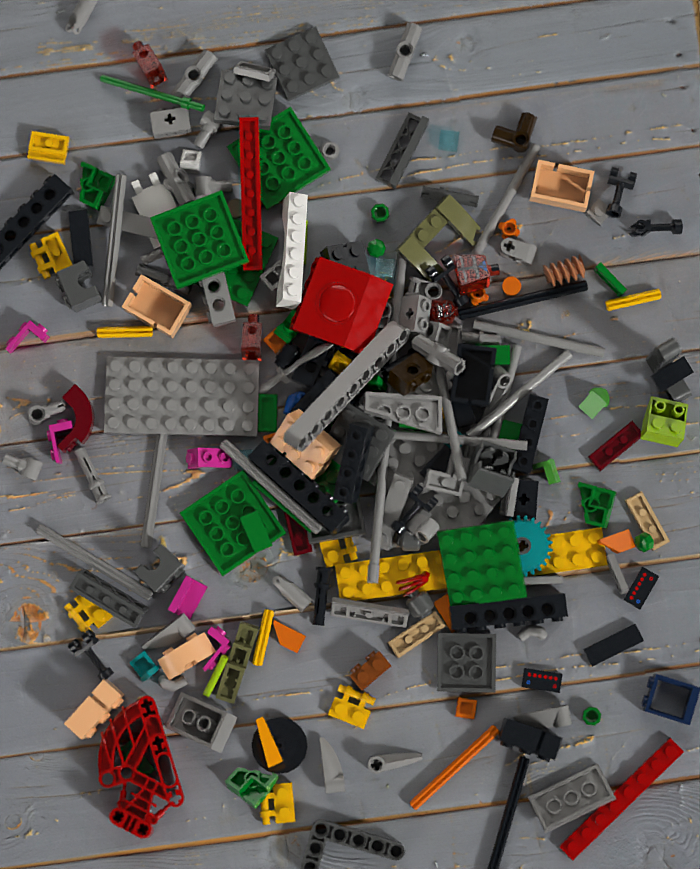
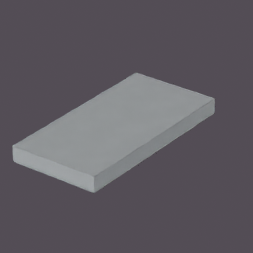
M598 763L528 797L545 833L616 799Z

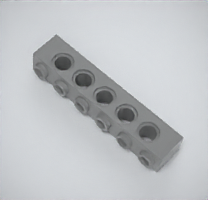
M223 272L199 281L200 287L203 286L205 294H202L204 305H208L210 311L206 313L209 324L213 323L214 328L236 323L225 273ZM212 283L219 284V288L215 292L209 290V286ZM217 301H221L224 303V306L221 310H215L213 308L214 304Z

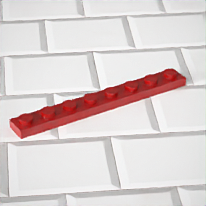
M259 117L239 118L242 244L249 263L243 265V271L263 270Z
M669 737L613 792L616 799L597 808L559 847L573 861L684 751Z

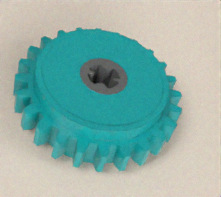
M518 515L514 523L518 544L523 541L525 542L524 545H527V548L520 551L524 577H527L528 572L532 575L535 574L534 569L540 572L542 570L541 564L547 565L544 560L551 558L547 553L553 551V549L548 548V545L552 544L553 541H548L547 538L551 534H545L544 531L547 527L541 528V521L535 524V518L528 521L525 515L523 520H520Z

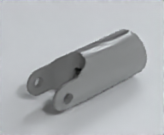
M79 0L65 26V30L67 32L73 31L75 35H78L98 0Z
M278 575L273 578V584L279 588L282 596L301 613L313 601L295 583L286 580L283 576Z

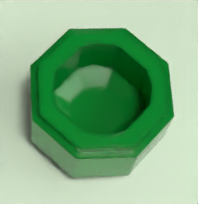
M383 203L375 204L371 209L372 219L377 223L385 222L389 217L388 207Z
M378 239L369 241L367 246L369 256L376 259L382 257L386 250L383 241Z
M643 532L635 537L634 543L639 551L646 552L653 548L654 540L650 534Z
M588 707L583 710L582 719L585 724L594 726L600 722L601 713L597 708Z

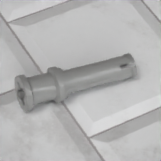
M85 447L74 451L89 482L88 488L92 490L96 498V504L98 505L111 499L112 496L108 494L104 486V480L99 478Z

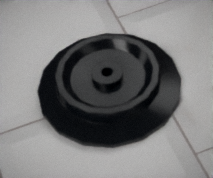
M283 717L267 720V726L283 761L268 768L258 729L255 731L251 743L253 756L258 765L268 772L276 774L288 773L297 768L305 758L308 748L306 735L302 728L293 720Z

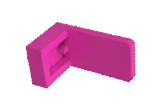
M31 320L28 323L24 322L18 330L20 332L16 337L13 336L8 340L5 350L11 354L30 331L46 343L50 338L46 334L48 330L40 323L36 326Z
M68 418L57 420V424L49 425V430L47 431L48 441H52L53 449H50L51 457L57 464H62L60 449L57 447V434L72 431L74 428V422L68 421Z
M198 447L187 450L186 462L188 469L202 467L232 468V458L221 448Z
M219 626L216 629L211 627L207 632L222 645L203 667L204 671L208 669L212 671L218 663L216 659L219 655H225L231 647L228 645L231 641L225 637L227 633Z

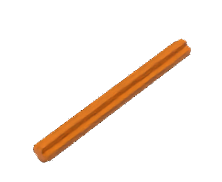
M492 725L409 802L413 809L417 810L492 741L500 733L499 729Z

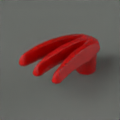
M424 571L421 575L396 581V584L411 582L400 587L398 590L402 591L415 586L405 592L403 597L411 594L428 582L430 573Z

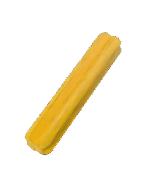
M654 289L607 300L605 306L607 311L659 300L661 299L660 289Z
M152 326L97 327L96 335L98 338L152 337L153 328Z
M265 609L263 612L252 661L253 665H263L274 616L273 610Z

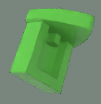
M592 388L589 391V395L578 407L593 419L603 407L609 405V394L606 389Z
M548 459L532 465L533 470L544 467L549 485L561 482L554 459Z

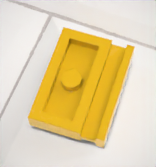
M32 131L27 158L65 165L70 138L68 136Z

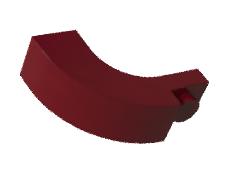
M76 384L62 397L73 408L76 416L74 428L57 446L64 453L67 451L71 452L76 447L77 440L84 445L94 427L93 406L87 395Z

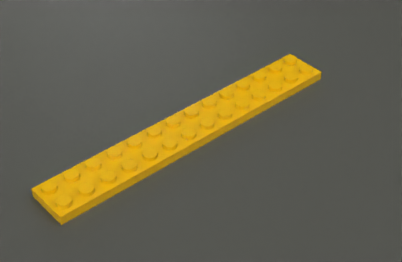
M602 527L551 534L547 538L548 541H553L552 544L548 545V548L553 549V551L547 553L551 558L544 560L547 563L546 566L540 565L542 569L540 572L534 569L535 574L532 575L528 572L527 577L607 566L605 546L597 543V540L603 538ZM521 541V543L518 544L520 548L519 551H523V549L527 548V545H524L525 542ZM440 550L380 558L378 584L367 583L370 560L335 565L339 598L360 601L403 595L415 586L399 591L400 587L411 582L396 584V581L421 575L424 571H428L430 576L428 582L418 588L419 592L447 588Z

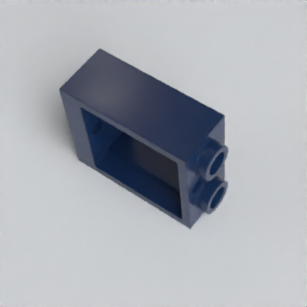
M653 674V677L650 676L647 682L649 691L647 695L643 696L641 706L644 707L643 711L690 725L699 697L700 687L659 674ZM658 680L689 690L682 717L650 708Z

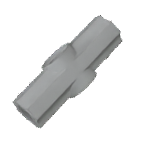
M407 22L387 76L396 81H403L409 63L413 58L414 50L423 29L422 27ZM402 49H408L410 53L408 55H402L400 51Z
M204 49L194 63L186 69L185 75L170 94L181 98H189L196 87L202 84L203 78L218 60L217 57ZM192 73L199 75L195 80H191L189 76Z
M166 152L157 158V163L166 178L164 185L170 192L174 193L179 205L181 206L196 200L187 184L189 181L187 173L179 168L172 153Z
M420 333L414 337L412 348L426 356V359L431 363L445 368L454 375H458L464 370L465 360L450 352L448 347L434 342Z

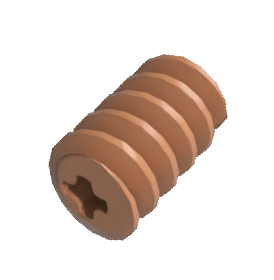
M580 254L578 259L572 256L571 262L568 258L564 259V264L560 260L557 261V267L554 263H550L549 268L543 265L546 281L551 283L553 287H556V281L563 285L564 278L570 283L571 276L576 281L578 274L585 278V268Z

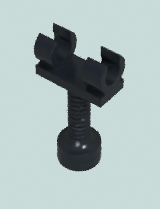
M612 167L607 184L615 185L616 191L612 204L607 206L606 214L613 218H619L622 213L620 201L624 188L633 190L637 173L630 172L628 180L617 177L619 168Z
M673 219L670 224H651L650 220H638L629 227L637 228L635 230L637 233L629 234L632 237H638L639 235L644 237L651 231H671L672 234H682L683 231L681 219Z
M445 255L440 260L446 269L438 274L434 266H430L425 271L432 282H437L441 278L444 280L454 296L453 303L458 308L470 299L466 293H460L448 274L456 266L452 259Z
M419 484L408 495L415 501V504L412 505L401 520H394L390 525L401 536L407 530L405 528L406 524L416 514L418 509L422 507L430 513L439 502L434 496L427 504L417 498L424 489Z
M89 629L81 635L83 641L88 645L82 647L81 642L75 639L68 644V648L74 653L75 658L83 652L88 654L89 659L99 670L98 678L102 682L103 679L109 678L114 672L110 667H104L91 648L99 639Z

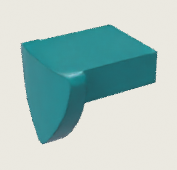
M143 651L129 662L141 677V682L150 679L161 668L153 662L146 651Z

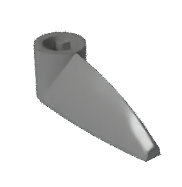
M495 365V368L491 367V369H494L490 408L483 407L481 420L496 409L512 382V376L500 365Z
M403 510L401 519H402L403 516H405V514L407 513L408 510H406V511ZM419 513L413 515L405 526L407 530L415 534L417 539L423 543H428L440 529L434 519Z
M182 613L141 647L144 650L171 645L188 636L196 627Z
M568 705L514 715L515 721L532 727L556 728L572 724Z
M319 738L326 794L344 792V776L339 759L327 740Z
M422 753L375 755L369 759L368 768L372 773L379 774L422 760L423 757ZM375 759H378V762H382L379 770L371 767Z

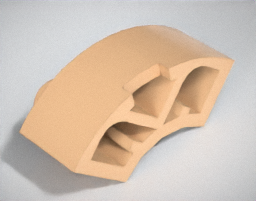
M205 632L198 636L194 633L186 638V643L176 649L171 647L162 653L164 656L157 661L169 680L216 652Z

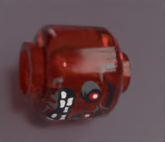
M438 300L432 303L429 317L431 321L442 324H452L455 317L458 316V308L456 305H453L451 300Z

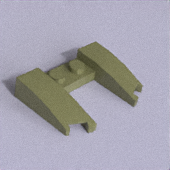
M450 194L446 195L395 249L426 281L432 282L425 271L428 267L434 266L438 274L444 270L424 248L447 223L472 247L476 245V241H473L476 230L481 229Z

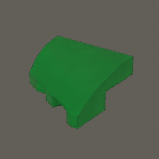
M82 161L80 166L82 167V178H80L81 192L79 201L100 212L101 205L104 206L115 184V176Z
M578 482L582 498L581 503L585 513V523L607 529L617 492Z
M237 767L225 780V783L230 791L256 809L269 794L279 777L276 773L268 775L262 774L258 770L249 771L246 768Z

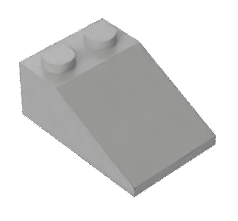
M181 692L165 728L222 753L238 717Z

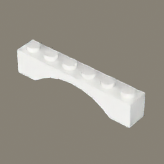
M289 192L283 200L284 252L277 288L276 307L295 309L301 303L308 195Z

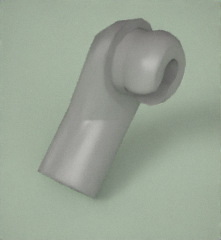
M533 624L517 633L522 642L530 636H535L539 640H544L547 637L544 627Z
M162 675L158 679L159 686L171 692L188 684L184 676L176 680H169L166 675Z

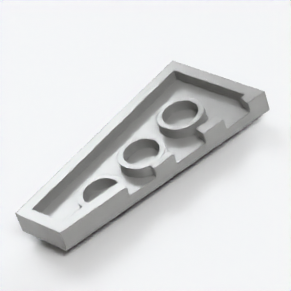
M365 392L364 413L438 435L442 434V396L411 394L403 396L395 393Z

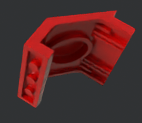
M320 256L319 258L316 257L311 265L309 277L304 284L301 303L291 319L289 329L349 349L353 353L360 354L374 339L394 284Z

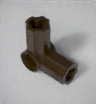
M522 113L516 131L496 125L491 142L513 148L518 153L525 152L529 147L537 117L531 113ZM523 139L526 142L520 145L516 143V140Z

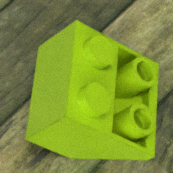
M651 396L643 419L640 439L678 447L684 440L688 404Z

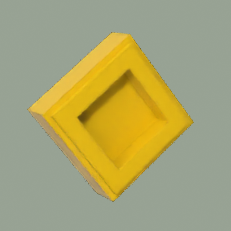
M337 351L327 367L340 375L352 360L340 351Z

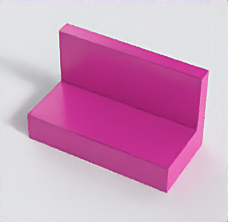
M185 576L168 610L177 615L184 613L190 620L208 587Z

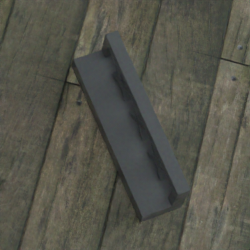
M408 113L375 178L376 181L396 190L429 124V118L424 116L420 118ZM412 119L418 122L416 130L409 132L407 126L409 120ZM408 136L409 144L401 148L399 144L400 138ZM400 152L401 159L399 163L393 165L390 159L391 156ZM392 169L393 175L390 181L381 178L384 171Z
M84 568L77 573L69 587L72 591L133 628L137 627L142 616L149 609V607Z

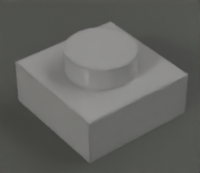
M600 199L586 212L599 226L609 217L606 214L607 205Z

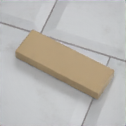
M642 491L625 500L642 533L646 532L652 536L654 540L652 551L670 542Z
M434 610L430 615L421 619L387 643L397 658H400L446 625L436 610Z

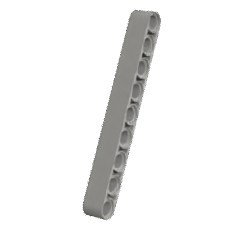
M390 321L284 434V442L298 451H304L402 347L410 336V330L395 321Z

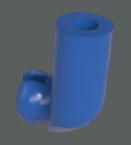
M298 391L288 396L283 411L285 415L290 413V410L302 399L305 392Z

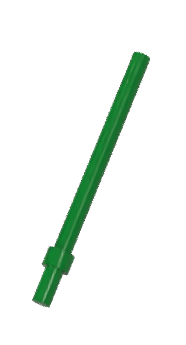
M103 74L100 77V82L178 104L184 109L189 110L191 108L201 112L205 109L204 104L194 102L188 97H177Z

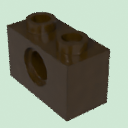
M416 352L390 370L387 383L401 395L405 396L410 392H414L418 386L427 383L431 379L433 365Z

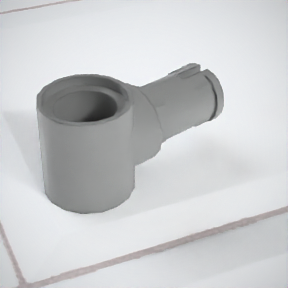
M209 110L205 112L200 121L201 131L193 143L201 149L204 148L210 136H213L214 133L217 134L223 124L214 123V113Z
M210 176L195 177L196 198H202L221 190L222 192H232V181H215Z
M62 400L48 406L36 405L29 410L28 419L33 425H41L45 420L51 419V416L65 412L66 408ZM38 411L42 414V418L36 420L32 417V413Z
M6 454L3 460L4 465L17 469L21 476L34 481L37 480L43 465L42 462L29 457L27 459H20Z

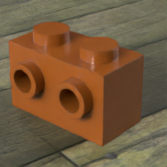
M375 651L371 652L365 657L366 663L362 666L358 663L350 670L352 672L350 675L351 679L361 691L391 667V664L380 651L377 653Z

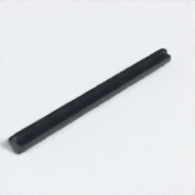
M586 280L459 309L458 315L460 320L587 291L588 285Z
M519 757L487 869H499L530 759L527 757Z

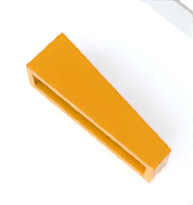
M264 717L256 719L269 768L282 762L283 759Z

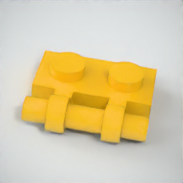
M58 231L40 239L43 244L40 248H38L36 242L29 245L31 249L30 254L33 259L35 258L38 265L37 270L39 274H42L44 280L51 277L50 269L53 268L57 275L58 271L73 265ZM47 253L50 262L45 263L42 254Z
M352 537L344 538L347 548L342 550L338 539L319 543L326 568L345 563L343 555L349 554L350 561L358 559L356 554L358 550L353 544Z
M81 595L74 598L79 604L77 607L74 608L70 603L64 606V609L68 612V617L70 619L73 618L79 626L78 629L81 633H85L89 629L92 630L90 626L93 623L99 629L114 617ZM82 610L89 617L87 621H84L79 615Z
M340 684L337 691L344 694L343 699L334 698L328 715L364 729L371 712L365 709L364 706L366 703L374 705L376 698L369 696L367 692L361 693L356 691L352 686ZM349 697L360 700L359 706L348 702Z
M292 782L275 784L273 792H269L262 801L259 813L260 817H262L263 825L270 824V816H275L276 824L296 822ZM274 798L275 810H269L268 799Z

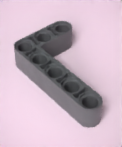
M673 337L657 346L646 358L652 372L655 374L673 363L682 353L681 347ZM683 379L664 390L669 399L676 402H682L692 396L690 389Z
M319 819L312 826L301 869H305L304 865L307 862H313L316 866L315 869H319L326 841L396 861L403 858L405 849L402 843ZM317 824H324L327 828L326 832L323 834L317 833L315 829ZM337 829H342L345 832V837L341 840L336 839L334 836V832ZM355 835H362L364 837V842L361 845H356L353 842ZM375 840L383 843L381 850L377 851L372 848V843ZM314 842L319 843L321 846V850L318 853H313L310 850V845ZM393 846H399L402 849L399 856L391 854L390 850Z

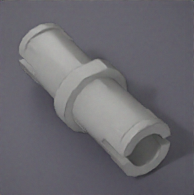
M479 331V333L462 332L461 343L500 345V335L483 334L482 331Z

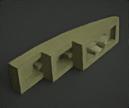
M243 621L240 622L217 691V699L232 704L235 703L260 627Z

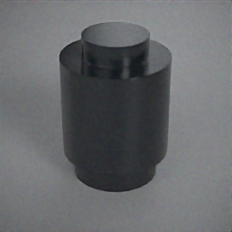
M292 342L290 344L285 343L275 357L274 364L284 370L287 369L301 355L299 352L300 348Z

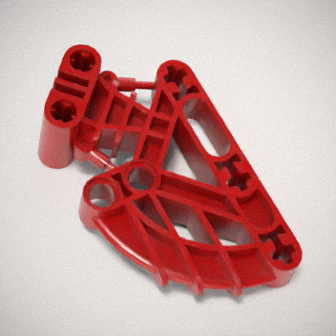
M143 696L126 708L121 706L122 711L113 720L109 718L110 724L105 733L100 732L102 740L98 753L100 785L105 788H112L123 784L119 800L117 801L119 808H114L109 814L111 823L142 839L151 837L154 831L153 825L157 824L158 820L170 806L180 807L185 801L157 704L151 696ZM145 700H148L149 703L152 702V705H150V711L152 713L155 711L156 714H151L146 717L144 716V714H148L147 709L145 707L142 708V705L145 704ZM142 718L144 726L135 742L130 726ZM128 729L133 747L125 761L119 742ZM157 737L160 740H164L161 743V747L163 750L167 748V752H160L156 755L155 752L159 751L157 745H153V742L156 741ZM149 746L161 783L137 771ZM118 749L122 765L115 767V756ZM163 755H167L170 758L176 781L171 786L165 784L159 766V758ZM128 767L132 770V775L130 778L125 779L122 777V770ZM105 774L113 776V782L109 785L103 782ZM128 782L142 788L138 794L130 793L135 796L131 801L126 800V786ZM178 786L179 789L175 790L176 795L181 796L178 804L170 801L173 798L172 791L167 792V789H173ZM154 795L168 802L163 809H160L155 814L150 812L151 806L157 808V805L153 803ZM119 811L120 814H124V817L121 818V822H119V820H115V817L118 815L117 812ZM143 824H145V827L148 826L149 829L146 831V835L139 832Z

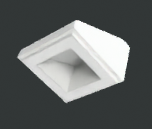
M183 149L180 168L186 173L198 174L202 152Z

